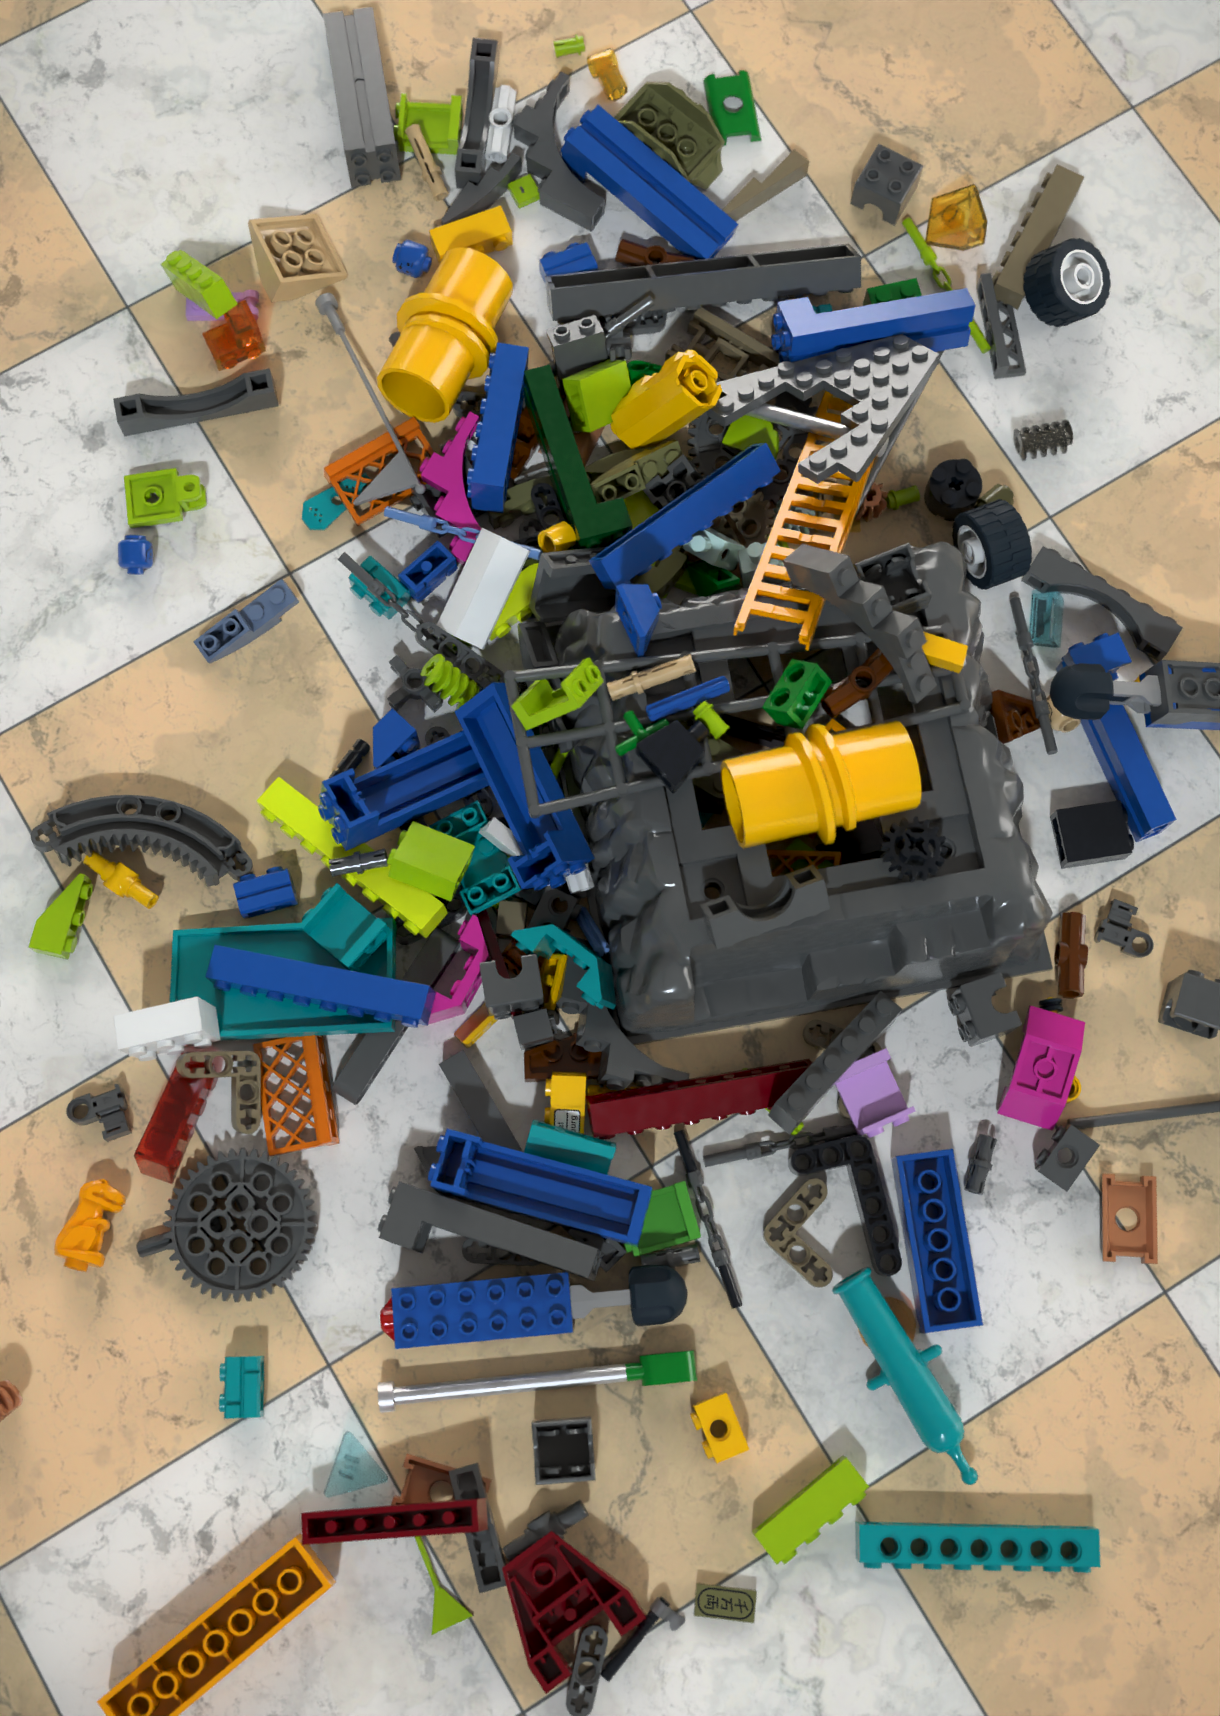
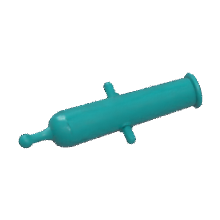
M865 1267L854 1272L837 1283L832 1288V1292L840 1295L881 1368L880 1374L867 1381V1388L873 1391L885 1384L891 1385L925 1446L935 1453L945 1452L959 1468L962 1481L967 1485L975 1484L978 1480L977 1471L969 1466L960 1448V1443L965 1433L961 1417L928 1367L930 1360L942 1354L941 1346L936 1344L923 1351L917 1350L870 1277L871 1268Z

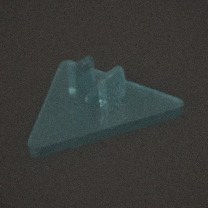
M349 1431L344 1433L324 1490V1495L327 1498L381 1484L388 1480L386 1473Z

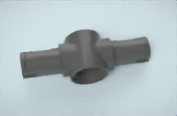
M578 1500L559 1513L547 1511L528 1523V1528L524 1530L525 1534L502 1548L508 1561L510 1562L550 1531L564 1539L563 1535L567 1533L566 1529L588 1516L584 1504L581 1500Z

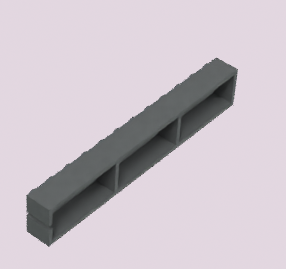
M848 243L545 276L547 304L553 321L567 324L573 322V319L593 315L597 319H599V316L610 315L611 318H618L620 314L625 313L649 295L655 305L641 315H647L652 310H660L665 313L673 312L676 308L680 307L695 310L701 308V305L711 304L713 307H722L727 305V302L735 301L738 304H749L753 299L775 301L777 297L781 296L796 299L808 293H813L815 296L827 295L828 291L838 290L840 293L853 292L854 288H861V256Z

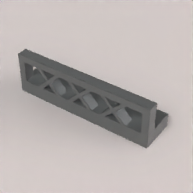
M991 273L981 274L976 290L986 339L991 347L989 354L994 379L1025 376L1026 367L1013 306L1009 304L1004 306L1003 301L998 302ZM999 310L1008 317L1005 325L1001 324ZM1004 334L1012 338L1013 344L1009 348L1006 347ZM1008 356L1017 361L1018 368L1009 369Z

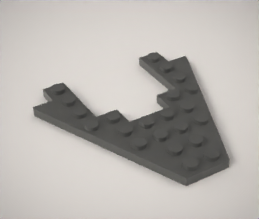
M899 334L796 362L784 361L777 367L717 382V386L721 385L722 392L716 405L709 409L707 414L710 418L726 427L784 391L805 401L824 389L853 406L841 413V423L852 430L798 463V472L817 484L838 471L858 482L939 364V354L907 336Z

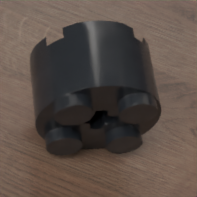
M951 459L940 463L933 469L925 489L924 500L927 508L935 516L939 515L945 518L944 520L954 521L960 513L974 508L982 491L981 476L967 459Z

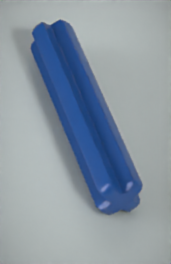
M725 676L717 677L647 705L645 707L646 714L651 722H655L729 692V682Z

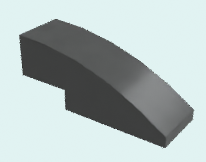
M519 623L518 637L523 669L559 666L545 623ZM559 678L547 679L553 691L562 687ZM526 681L527 687L529 688L535 681Z

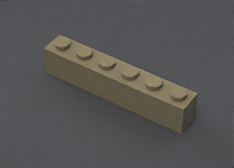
M1058 164L1052 174L1049 172L1046 174L1041 185L1044 191L1042 193L1037 192L1031 204V207L1034 208L1033 212L1027 211L1021 223V226L1024 227L1022 233L1017 231L1010 246H1013L1014 249L1012 252H1006L1000 264L1004 267L1002 272L996 271L992 279L996 300L1003 301L1006 305H1012L1017 310L1019 309L1025 297L1023 278L1026 266L1034 255L1050 248L1081 187L1084 176Z

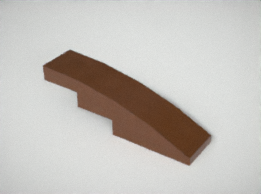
M559 391L560 397L563 402L566 397V394H561ZM527 407L520 417L510 478L512 479L520 476L539 446Z

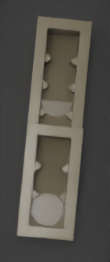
M793 150L762 183L753 177L726 205L723 211L736 222L806 177L809 160Z

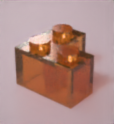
M246 300L238 302L236 306L223 314L225 324L202 333L207 348L219 371L231 369L244 360L257 358L266 351L258 324Z

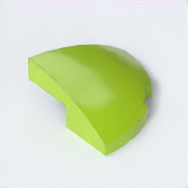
M744 415L731 423L722 443L739 451L745 450L752 444L767 443L776 460L779 449V434L773 429L771 422Z

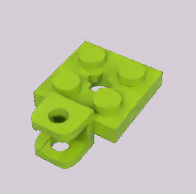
M176 468L124 476L127 519L131 529L183 521L182 509L184 512L202 509L207 505L206 490L200 484L199 477L196 475L179 476ZM153 493L160 497L155 503L147 502V499H150Z

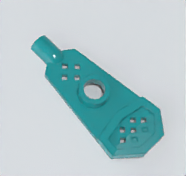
M366 473L362 474L361 476L363 478L370 479ZM345 479L338 484L343 491L354 493L357 481ZM360 482L357 495L362 493V487L367 485L366 483ZM333 487L303 502L302 521L309 530L325 531L346 510L343 503L335 505L332 502L334 497H339ZM347 497L349 502L352 503L353 498Z

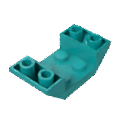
M478 800L429 825L434 830L475 846L471 863L459 885L462 890L460 894L471 917L521 891L519 882L509 864L508 856L479 833L480 829L490 820Z
M554 924L513 931L511 936L518 941L516 946L527 955L536 954L537 959L539 956H542L549 960L556 949L570 957L575 955L573 961L584 970H588L577 984V987L583 991L581 997L600 1009H603L604 1006L612 1010L615 1008L616 998L612 965L600 956H597L595 952L569 932Z

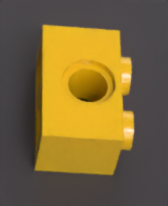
M724 1391L692 1405L695 1412L690 1413L696 1431L702 1429L706 1440L701 1443L708 1459L713 1457L717 1464L750 1450L727 1392ZM715 1420H722L726 1425V1431L720 1437H715L710 1432V1425Z

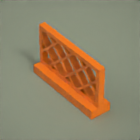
M413 417L393 428L401 446H404L403 450L407 457L420 460L418 471L415 473L418 479H422L419 470L427 457L424 456L425 451L429 458H431L434 451L421 432L419 423ZM389 432L384 433L324 468V477L329 485H332L357 526L382 513L386 506L392 507L412 495L410 488L401 491L402 493L395 496L396 493L392 494V498L386 502L377 499L368 502L371 503L369 512L360 517L354 509L353 502L359 496L357 493L360 482L370 484L373 481L361 477L363 469L367 466L379 468V474L387 466L384 464L385 457L390 453L397 454L399 452ZM416 438L419 439L423 446L421 455L406 451L408 443ZM346 478L357 481L354 494L343 491L338 483ZM347 497L353 498L352 503L349 502Z
M323 1035L284 1037L253 1044V1051L259 1056L261 1062V1106L269 1156L325 1145L340 1144ZM302 1041L303 1053L298 1060L286 1053L292 1043ZM284 1045L282 1049L277 1046ZM272 1047L279 1054L271 1066L263 1061L261 1049ZM284 1056L295 1063L286 1077L275 1070ZM299 1067L307 1072L308 1077L302 1088L290 1081ZM272 1073L283 1080L275 1094L267 1089L266 1084ZM287 1084L299 1091L290 1105L279 1098ZM303 1095L309 1098L312 1104V1108L306 1116L295 1109ZM276 1100L288 1108L279 1122L271 1117L270 1112ZM291 1112L303 1119L295 1133L283 1126ZM307 1123L315 1128L317 1140L306 1142L299 1137ZM280 1129L292 1136L285 1147L276 1148L274 1137ZM296 1140L301 1143L293 1145Z

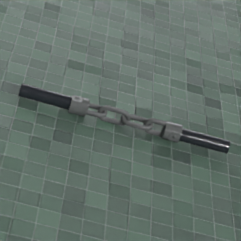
M677 1131L673 1134L687 1173L685 1176L689 1189L693 1188L696 1197V1208L709 1236L708 1244L715 1267L719 1269L731 1308L743 1306L729 1266L731 1262L727 1250L713 1221L714 1214L710 1201L705 1196L702 1188L704 1181L700 1170H697L685 1131ZM704 1202L709 1212L705 1216L700 1206V1203ZM718 1240L721 1249L715 1251L713 1242Z

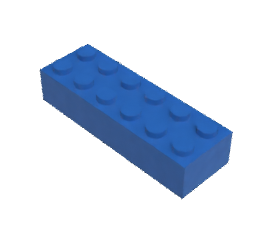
M497 342L496 352L490 353V373L486 375L484 387L486 394L485 398H482L480 407L481 421L477 422L476 427L477 443L476 445L473 444L471 456L473 463L472 468L468 470L467 484H469L467 498L472 499V509L497 513L504 512L524 401V371L528 370L529 347Z
M953 1149L895 1156L891 1159L919 1333L982 1326L983 1320Z

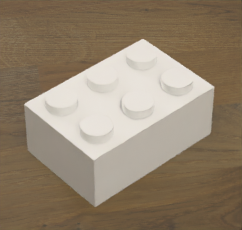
M199 997L114 1015L118 1050L129 1054L131 1057L138 1058L139 1061L154 1060L158 1054L166 1052L167 1055L181 1054L184 1052V1048L193 1046L195 1049L208 1048L212 1046V1042L221 1040L216 1007Z

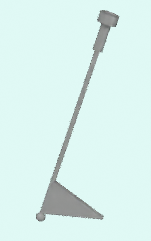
M331 293L320 295L315 301L319 313L327 315L335 333L340 335L399 451L354 500L353 504L357 506L415 487V491L418 494H423L426 487L420 483L344 333L345 328L336 312L338 303L334 295Z

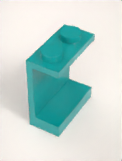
M338 883L333 888H328L322 894L321 901L314 909H309L304 914L299 925L350 971L355 972L362 967L392 932L386 923L380 918H376L346 893Z

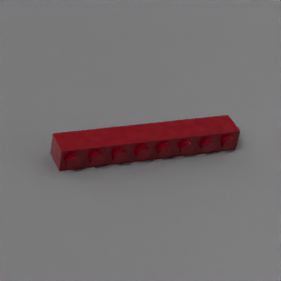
M803 1059L586 1096L590 1130L594 1138L598 1137L599 1139L606 1140L614 1138L616 1134L627 1132V1134L636 1135L649 1128L665 1130L671 1128L672 1124L683 1123L685 1125H693L699 1123L701 1119L722 1120L730 1114L751 1115L759 1109L767 1108L771 1110L775 1102L807 1070L812 1061L810 1059Z

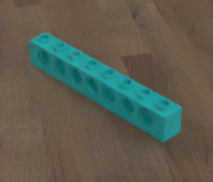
M855 1521L856 1560L864 1563V1568H882V1563H893V1568L912 1569V1564H923L924 1569L940 1570L942 1569V1564H953V1569L972 1570L971 1565H983V1570L1001 1571V1565L1013 1566L1014 1571L1024 1572L1031 1571V1566H1043V1571L1061 1572V1567H1073V1572L1090 1573L1091 1567H1101L1099 1529L1092 1526ZM890 1537L894 1540V1549L890 1553L884 1554L881 1552L880 1544L883 1539ZM916 1538H922L924 1542L923 1551L919 1554H912L910 1550L911 1542ZM945 1539H951L954 1544L953 1551L948 1555H943L940 1550V1545ZM981 1539L983 1551L979 1555H972L970 1551L971 1543L974 1540ZM1005 1540H1011L1013 1544V1550L1008 1556H1003L1000 1551L1001 1544ZM1040 1540L1043 1550L1040 1555L1033 1557L1030 1547L1033 1542ZM1066 1541H1070L1072 1552L1069 1556L1063 1557L1060 1552L1061 1545Z

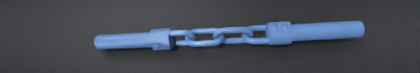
M386 506L384 510L385 517L417 525L420 529L438 534H446L447 532L455 534L461 540L475 544L476 540L465 537V531L476 533V539L480 534V530L470 527L460 529L449 526L447 521L425 514L421 516ZM437 523L444 524L442 525L443 530L436 529ZM513 542L529 550V558L540 560V555L543 553L542 550Z

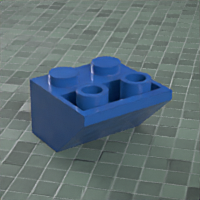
M393 708L373 727L374 769L420 750L419 747L421 745L416 729Z

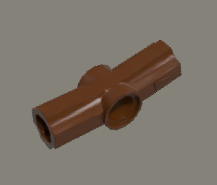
M622 239L615 262L634 267L655 264L651 261H656L658 264L694 260L695 256L670 253L658 245L646 247Z
M878 648L861 666L855 668L851 675L825 692L820 700L821 707L827 715L835 718L860 700L868 699L872 695L873 690L894 668ZM864 679L868 682L869 687H859L855 680Z
M1079 912L1060 914L1059 941L1056 944L1054 963L1055 966H1058V995L1069 999L1084 995V969L1088 960V946L1085 944L1086 915Z

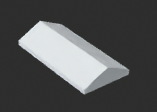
M482 528L437 625L447 633L484 650L530 551Z

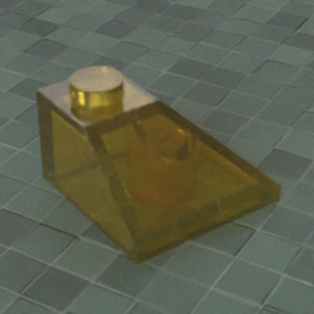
M975 184L932 198L925 239L927 245L965 251L985 244L988 221Z

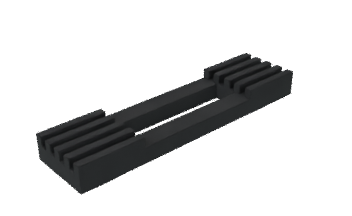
M729 714L719 715L730 727L724 734L769 748L784 745L786 736L782 727L777 726L774 729Z

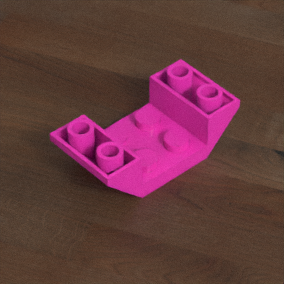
M472 915L469 921L464 920L458 931L462 950L471 954L464 966L466 973L462 981L457 979L450 991L451 999L436 992L428 1025L465 1014L482 984L479 964L490 961L478 917Z
M1029 1005L1021 1031L1024 1033L1009 1086L1004 1087L997 1114L1053 1131L1066 1105L1080 1059L1085 1022Z

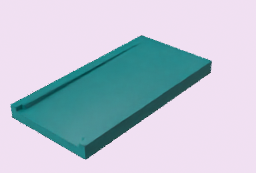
M393 917L380 918L392 932L357 972L396 979V921ZM300 923L173 930L170 1003L199 997L215 1006L221 1039L219 1041L395 1032V1019H391L390 1023L375 1020L374 1015L364 1014L363 1017H355L347 1014V1010L338 1008L336 1012H329L320 1009L318 1004L310 1003L309 1007L294 1004L292 999L283 998V1002H278L266 998V994L257 993L256 997L244 995L239 992L240 989L231 988L230 991H222L214 988V984L205 978L214 945L349 970L299 926Z

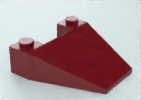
M550 1531L502 1567L528 1667L546 1694L572 1674L573 1670L556 1646L567 1636L602 1610L605 1611L621 1637L646 1619L645 1611L627 1586L553 1531Z

